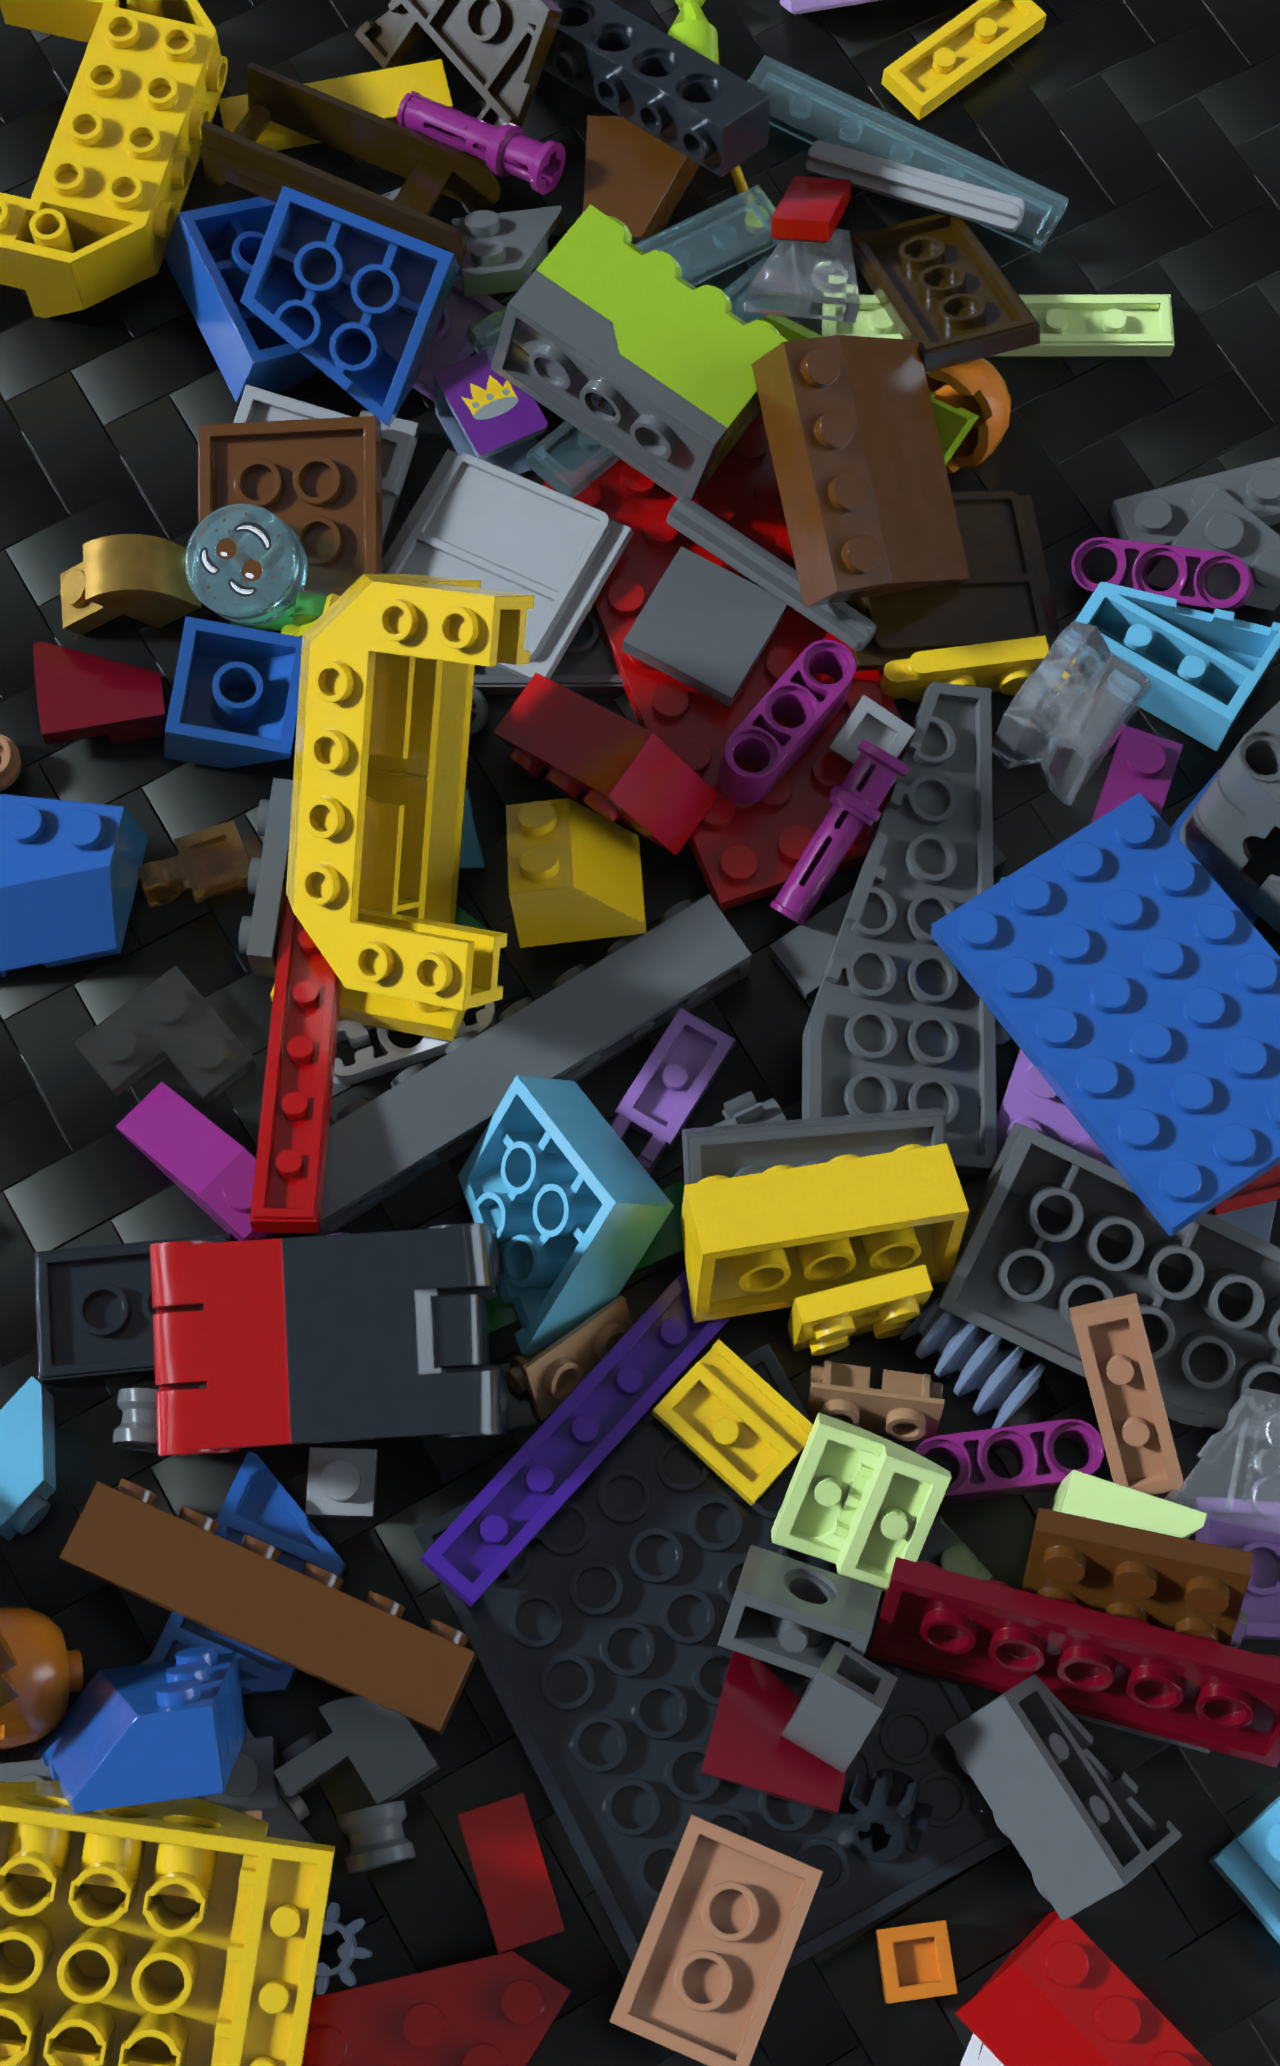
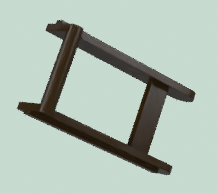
M250 62L247 66L249 111L234 131H228L207 121L201 126L202 144L200 146V155L203 158L204 178L209 185L222 187L227 181L276 203L284 185L454 253L459 265L467 251L463 235L455 227L430 217L429 214L442 194L474 208L486 209L496 204L504 188L502 177L490 172L485 161L253 62ZM270 121L404 177L407 180L395 199L390 200L256 143V140Z

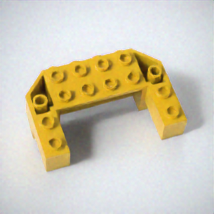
M0 0V8L5 24L89 43L31 199L0 192V284L26 290L34 316L46 319L84 310L158 274L177 215L180 213L200 156V146L202 144L201 126L205 121L212 122L228 72V61L225 56H221L216 29L197 0Z

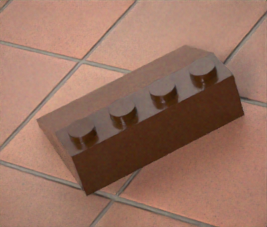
M834 335L785 341L751 364L805 608L965 582L970 579L918 340Z

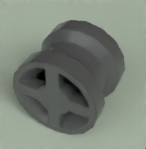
M123 1388L119 1390L117 1406L122 1410L123 1414L121 1425L114 1429L113 1446L132 1451L158 1453L155 1392H159V1389Z
M404 1801L376 1805L336 1817L339 1831L348 1837L350 1851L345 1858L348 1874L416 1857L413 1843L404 1837L402 1822L407 1816Z

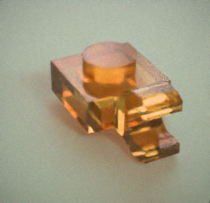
M231 820L174 839L178 856L152 861L137 869L150 907H156L176 899L187 888H191L195 902L198 903L248 886L250 862L235 822Z

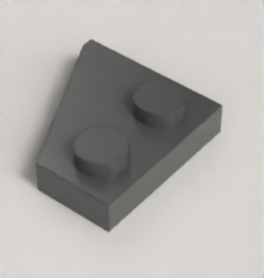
M1217 487L1170 546L1226 552L1237 556L1249 567L1253 575L1254 588L1250 598L1244 605L1275 611L1280 605V535L1225 490ZM1170 558L1158 559L1147 572L1148 584L1166 589L1171 588L1179 576L1176 562ZM1229 565L1216 568L1210 574L1207 581L1208 591L1216 599H1227L1233 596L1241 584L1238 570Z

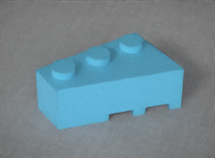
M1101 581L1070 627L1059 661L1217 752L1280 651V623L1273 622L1271 627L1234 619V612L1216 608L1212 614L1176 605L1177 599Z

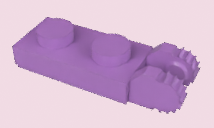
M682 1008L675 1015L615 1110V1121L611 1126L623 1142H625L631 1128L650 1139L641 1155L636 1158L649 1175L658 1164L665 1148L670 1151L733 1050L736 1039Z

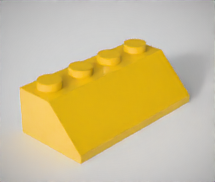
M947 1143L926 1147L919 1144H910L888 1153L863 1157L847 1154L835 1157L825 1163L800 1167L777 1165L762 1173L731 1178L724 1175H714L706 1177L697 1183L686 1184L684 1186L680 1221L690 1307L694 1323L792 1307L794 1299L797 1297L924 1264L926 1265L931 1284L946 1281L951 1268L955 1264L969 1214V1208Z

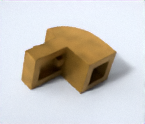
M118 534L88 541L83 544V562L60 574L63 629L79 635H83L122 614L161 628L201 607L198 553L156 536Z

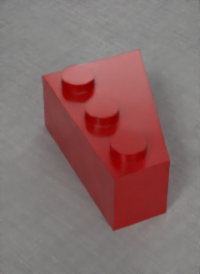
M538 673L534 674L493 732L512 749L507 759L524 773L534 779H538L543 772L546 774L544 779L568 798L576 800L578 795L583 797V801L606 819L612 822L618 819L675 856H677L719 796L712 787L653 732Z

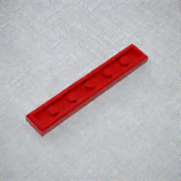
M285 886L250 1225L252 1232L320 1233L342 982L293 913Z

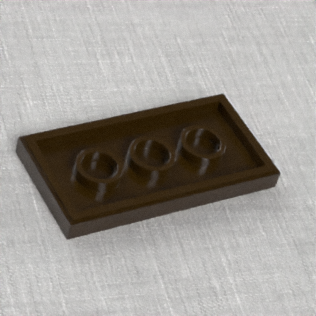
M939 213L848 237L849 255L903 339L918 340L925 373L1040 344V324L965 219Z

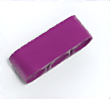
M1096 537L1083 542L1075 550L1071 560L1072 574L1076 582L1082 588L1092 593L1099 583H1094L1090 580L1087 574V564L1095 553L1102 550L1112 551L1117 559L1116 573L1109 581H1106L1107 583L1177 599L1176 605L1207 610H1215L1217 608L1233 611L1244 605L1250 598L1254 588L1253 575L1249 567L1237 556L1226 552ZM1160 558L1173 559L1179 570L1176 583L1165 591H1155L1150 588L1147 582L1149 567ZM1229 565L1235 567L1240 574L1241 581L1238 591L1227 599L1213 598L1207 586L1210 574L1220 566Z
M824 639L813 642L805 648L729 736L718 771L719 786L729 799L740 804H753L764 799L842 709L856 669L854 656L845 645L835 640ZM816 673L831 676L836 683L822 684L811 675ZM788 716L794 719L800 726L786 728L779 725L773 718ZM742 759L752 760L758 763L763 770L746 772L740 769L735 762Z
M1063 1419L934 1436L925 1439L916 1447L914 1452L923 1457L930 1455L940 1456L951 1465L954 1472L953 1482L951 1485H948L940 1504L947 1505L1052 1491L1072 1471L1061 1466L1056 1460L1053 1453L1055 1440L1069 1439L1077 1443L1083 1452L1084 1464L1081 1469L1076 1471L1089 1475L1099 1468L1103 1460L1104 1444L1099 1432L1091 1424L1079 1419ZM994 1447H1004L1010 1450L1016 1456L1019 1463L1017 1476L1001 1478L995 1475L987 1463L988 1450Z

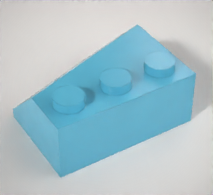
M516 1075L458 1174L474 1223L490 1224L494 1232L497 1233L499 1265L502 1272L500 1276V1296L503 1303H513L522 1327L514 1334L521 1355L535 1354L572 1331L615 1300L674 1208V1205L577 1083L570 1080Z

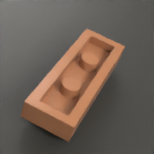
M1136 1293L1069 1308L1113 1482L1149 1495L1185 1488Z

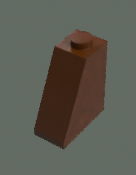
M587 115L583 212L591 204L607 216L619 219L630 230L632 235L631 243L645 253L651 252L700 164L623 117Z

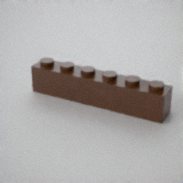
M121 1479L117 1488L114 1489L97 1481L59 1557L67 1564L356 1697H364L366 1700L404 1715L409 1721L443 1735L477 1659L474 1651L465 1648L469 1638L468 1635L431 1619L427 1630L402 1619L406 1607L375 1592L368 1591L364 1602L339 1591L344 1581L342 1578L313 1564L306 1563L302 1573L279 1564L277 1561L281 1551L254 1537L244 1535L240 1545L215 1534L220 1523L197 1511L182 1507L178 1517L160 1510L154 1507L158 1495L135 1483Z

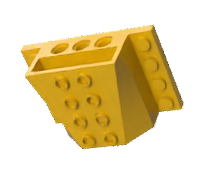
M60 1780L0 1782V2066H302L336 1846L266 1837L269 1822L201 1799L184 1798L75 1813L61 1793Z

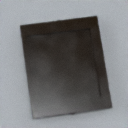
M1010 490L951 492L970 579L965 582L843 601L877 626L873 638L862 651H855L851 648L856 662L855 671L884 670L888 662L908 659L918 651L1046 635L1051 656L1049 662H1060L1059 657L1063 649V643L1031 495L1018 496Z

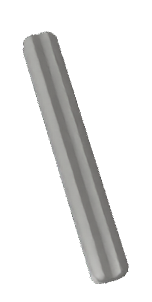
M821 140L815 141L807 154L806 171L814 176L851 179L852 187L1009 233L1015 232L1023 220L1025 202L1016 196Z

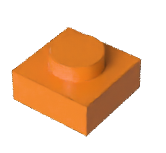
M946 1920L874 1930L885 2003L958 1994Z

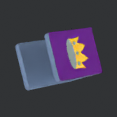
M497 346L433 372L435 413L458 454L467 453L519 476H524L546 466L547 457L536 437L547 432L548 422L535 399L491 370Z

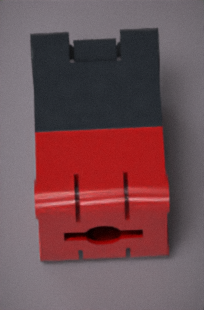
M462 1223L432 1226L421 1230L214 1243L212 1241H174L150 1245L152 1308L156 1309V1314H153L155 1385L159 1386V1392H155L158 1456L240 1452L241 1448L428 1436L465 1438L507 1435L508 1408L505 1370L490 1365L487 1305L485 1300H492L500 1294L497 1233L494 1232L490 1224Z

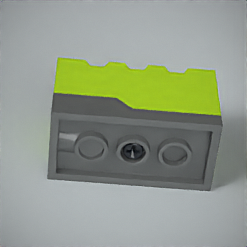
M590 204L509 301L491 370L679 499L685 496L693 501L737 441L762 411L751 364L782 342L788 340L781 336L778 330L766 321L757 319L747 323L731 312L732 303L722 290L707 284L699 288L694 287L681 278L682 269L675 258L666 252L658 250L645 253L631 243V232L622 221L615 217L607 216Z

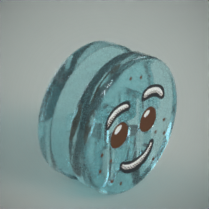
M232 504L209 514L193 531L185 554L186 576L196 597L206 607L221 617L241 625H261L274 621L284 615L294 606L297 595L303 591L307 579V556L298 535L271 511L257 505Z

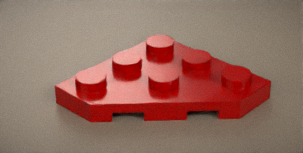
M510 1951L318 1996L311 2005L302 2066H526L572 1990L516 1952Z

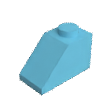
M32 1376L0 1410V1535L8 1541L17 1532L21 1535L29 1533L42 1521L51 1507V1504L46 1500L56 1490L54 1397Z

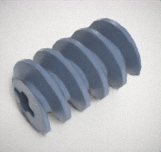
M938 1297L904 1331L899 1339L903 1341L921 1333L922 1338L915 1354L920 1359L940 1352L941 1357L934 1373L939 1378H942L958 1370L961 1374L953 1392L960 1397L977 1389L980 1393L972 1409L973 1412L979 1416L997 1408L999 1413L992 1429L1000 1428L1040 1387L1038 1384L1046 1366L1041 1361H1038L1022 1369L1019 1367V1364L1026 1350L1025 1348L1015 1344L1002 1350L1000 1348L1003 1340L1002 1337L987 1330L983 1331L979 1326L939 1308L937 1303L940 1297Z

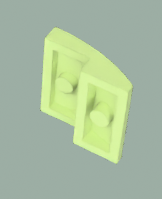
M818 1412L771 1529L772 1543L835 1563L838 1575L886 1592L896 1557L917 1562L952 1478L951 1473L927 1458L886 1438Z

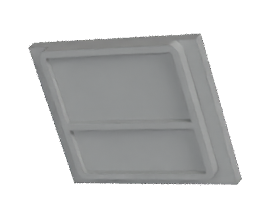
M447 449L382 559V574H414L481 580V589L535 595L534 609H527L524 650H530L529 664L512 665L497 663L496 666L529 681L535 673L550 679L634 533L632 528L609 519L607 514L599 509L467 453L458 454Z

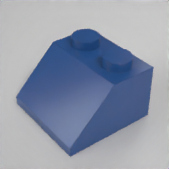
M186 616L165 728L164 758L225 769L290 759L298 711L302 637Z

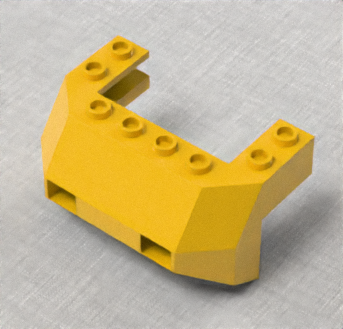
M363 574L302 634L286 894L293 913L347 989L457 1010H467L501 1000L503 997V986L497 985L500 948L507 947L508 933L455 924L475 665L494 667L497 663L512 665L529 664L530 650H524L527 609H534L535 595L481 589V580L414 574Z

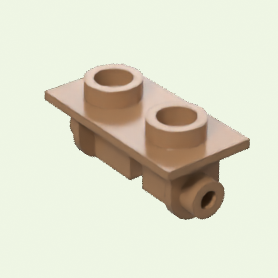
M620 1295L572 1331L559 1338L555 1343H551L535 1354L517 1355L510 1361V1369L505 1372L506 1382L516 1394L520 1395L526 1390L530 1393L539 1420L542 1421L552 1414L633 1326L626 1298Z
M826 1360L824 1367L811 1365L806 1412L813 1424L819 1412L852 1425L859 1423L863 1429L869 1432L889 1435L900 1441L925 1440L936 1436L945 1399H942L943 1383L931 1381L930 1374H916L884 1369L881 1389L869 1388L871 1367L833 1363Z

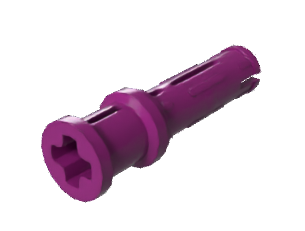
M411 91V94L407 93L399 105L397 121L400 126L484 160L490 172L499 177H507L509 174L529 182L531 189L542 195L551 192L560 180L565 166L566 152L564 146L554 140L547 141L546 143L540 142L524 135L523 129L513 123L502 124L499 127L491 125L462 111L424 97L416 91Z
M864 739L857 746L860 755L841 786L834 785L829 792L831 796L828 801L833 804L803 851L777 897L769 905L802 926L806 924L807 917L829 881L835 875L864 824L871 826L873 822L877 823L881 816L878 807L897 776H905L910 769L909 766Z

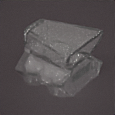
M1072 621L1059 635L1040 666L1025 681L1005 711L992 743V752L1007 769L1040 762L1050 790L1063 804L1070 806L1143 703L1151 687V682L1144 674L1111 653L1097 626Z

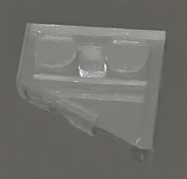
M835 229L830 241L827 243L781 240L748 286L744 302V312L855 323L860 307V298L849 230Z
M1246 1389L1228 1413V1421L1225 1427L1220 1432L1213 1434L1198 1453L1197 1457L1201 1460L1178 1490L1171 1489L1165 1500L1207 1513V1519L1280 1535V1395L1257 1389Z

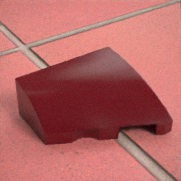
M47 642L33 643L41 735L46 745L108 735L111 744L165 736L169 709L162 673Z
M732 1651L700 1774L761 1791L771 1797L834 1815L839 1809L847 1770L844 1773L840 1772L782 1736L786 1725L802 1698L762 1661Z

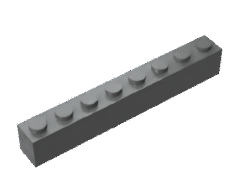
M707 895L694 904L690 900H684L675 904L660 917V924L641 936L635 934L621 937L608 948L606 952L607 957L589 968H586L584 964H580L567 970L553 983L554 989L535 1001L531 997H526L513 1003L502 1012L499 1017L501 1022L481 1034L477 1030H472L459 1036L445 1049L447 1055L426 1068L422 1063L405 1069L392 1080L390 1084L392 1088L372 1101L368 1097H362L341 1109L335 1117L337 1122L329 1126L320 1233H314L315 1236H325L333 1233L475 1145L516 1075L576 1082L670 1024L680 1008L689 1012L748 976L752 954L712 897Z

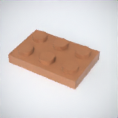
M691 1815L609 2022L708 2066H749L823 1871Z

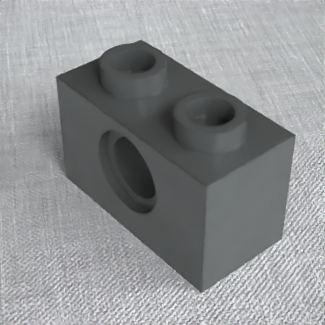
M750 1545L718 1645L814 1679L836 1641L862 1657L864 1656L882 1590Z

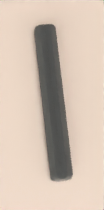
M680 497L670 509L666 521L671 527L855 651H862L873 638L877 629L876 624L845 602L805 608L797 571L688 497Z

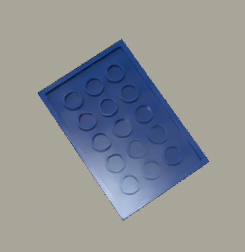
M1141 793L1133 796L932 924L931 937L1170 1237L1280 1164V956Z

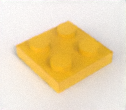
M926 1265L900 1270L795 1298L787 1323L793 1351L810 1347L812 1355H824L849 1346L848 1337L870 1331L874 1332L876 1339L903 1334L912 1324V1320H916L921 1315L933 1291Z

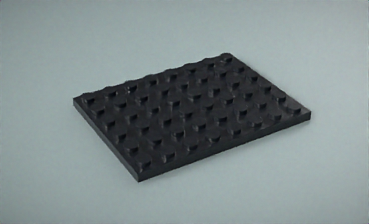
M769 1343L740 1358L813 1424ZM660 1400L654 1403L472 1607L463 1601L439 1577L437 1579L465 1634L469 1636L468 1640L631 1962L633 1963L690 1816L694 1815L823 1871L785 1970L787 1971L1011 1844L1012 1841L997 1826L992 1809L972 1777L967 1775L959 1766L954 1749L944 1735L945 1731L973 1713L957 1682L945 1677L868 1657L885 1591H881L871 1636L863 1657L898 1679L884 1710L848 1767L837 1813L834 1815L768 1796L761 1791L700 1774L733 1651L719 1646L718 1642L750 1545L837 1574V1568L835 1563L772 1543L771 1529L803 1450L751 1506L652 1415L653 1409L661 1402ZM474 1499L413 1530L424 1553ZM762 1661L801 1698L803 1697L812 1678ZM895 1769L906 1773L915 1782L917 1781L921 1784L918 1802L932 1805L933 1812L927 1832L922 1834L916 1853L912 1854L904 1849L900 1855L894 1858L880 1859L866 1854L853 1843L852 1832L854 1825L841 1822L840 1815L847 1794L851 1793L856 1776L859 1773L870 1779L879 1770Z

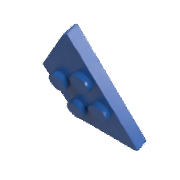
M248 1451L215 1520L220 1523L215 1534L240 1545L244 1535L254 1537L281 1551L277 1561L279 1564L302 1573L306 1563H310L341 1578L346 1567L343 1560L320 1534L260 1457ZM173 1612L148 1663L176 1660V1652L204 1645L216 1646L218 1654L236 1652L242 1695L288 1692L298 1672L297 1669Z

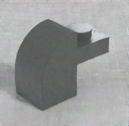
M836 1641L815 1678H812L782 1736L844 1773L884 1710L898 1678Z
M353 1696L337 1699L319 1707L320 1712L333 1732L322 1739L318 1731L315 1730L297 1740L281 1753L287 1763L273 1772L287 1796L293 1798L296 1795H302L352 1762L377 1805L390 1803L439 1770L440 1767L415 1727L404 1715L366 1700L364 1697Z

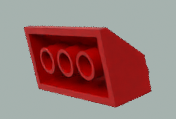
M1056 1911L1050 1912L954 2013L1003 2066H1212L1070 1917L1062 1921Z

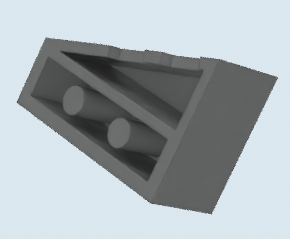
M1036 1674L1025 1679L944 1732V1735L954 1749L959 1766L967 1775L972 1777L992 1809L997 1826L1006 1837L1011 1839L1030 1869L1036 1888L1052 1904L1062 1921L1128 1884L1183 1836L1169 1820L1157 1825L1131 1797L1138 1790V1786L1124 1771L1113 1777L1087 1749V1747L1092 1745L1094 1738Z

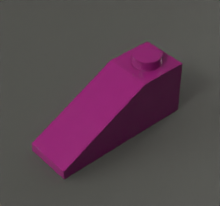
M161 1082L116 1125V1128L222 1229L227 1233H231L235 1241L272 1239L277 1234L274 1232H252L250 1225L256 1158L165 1083Z

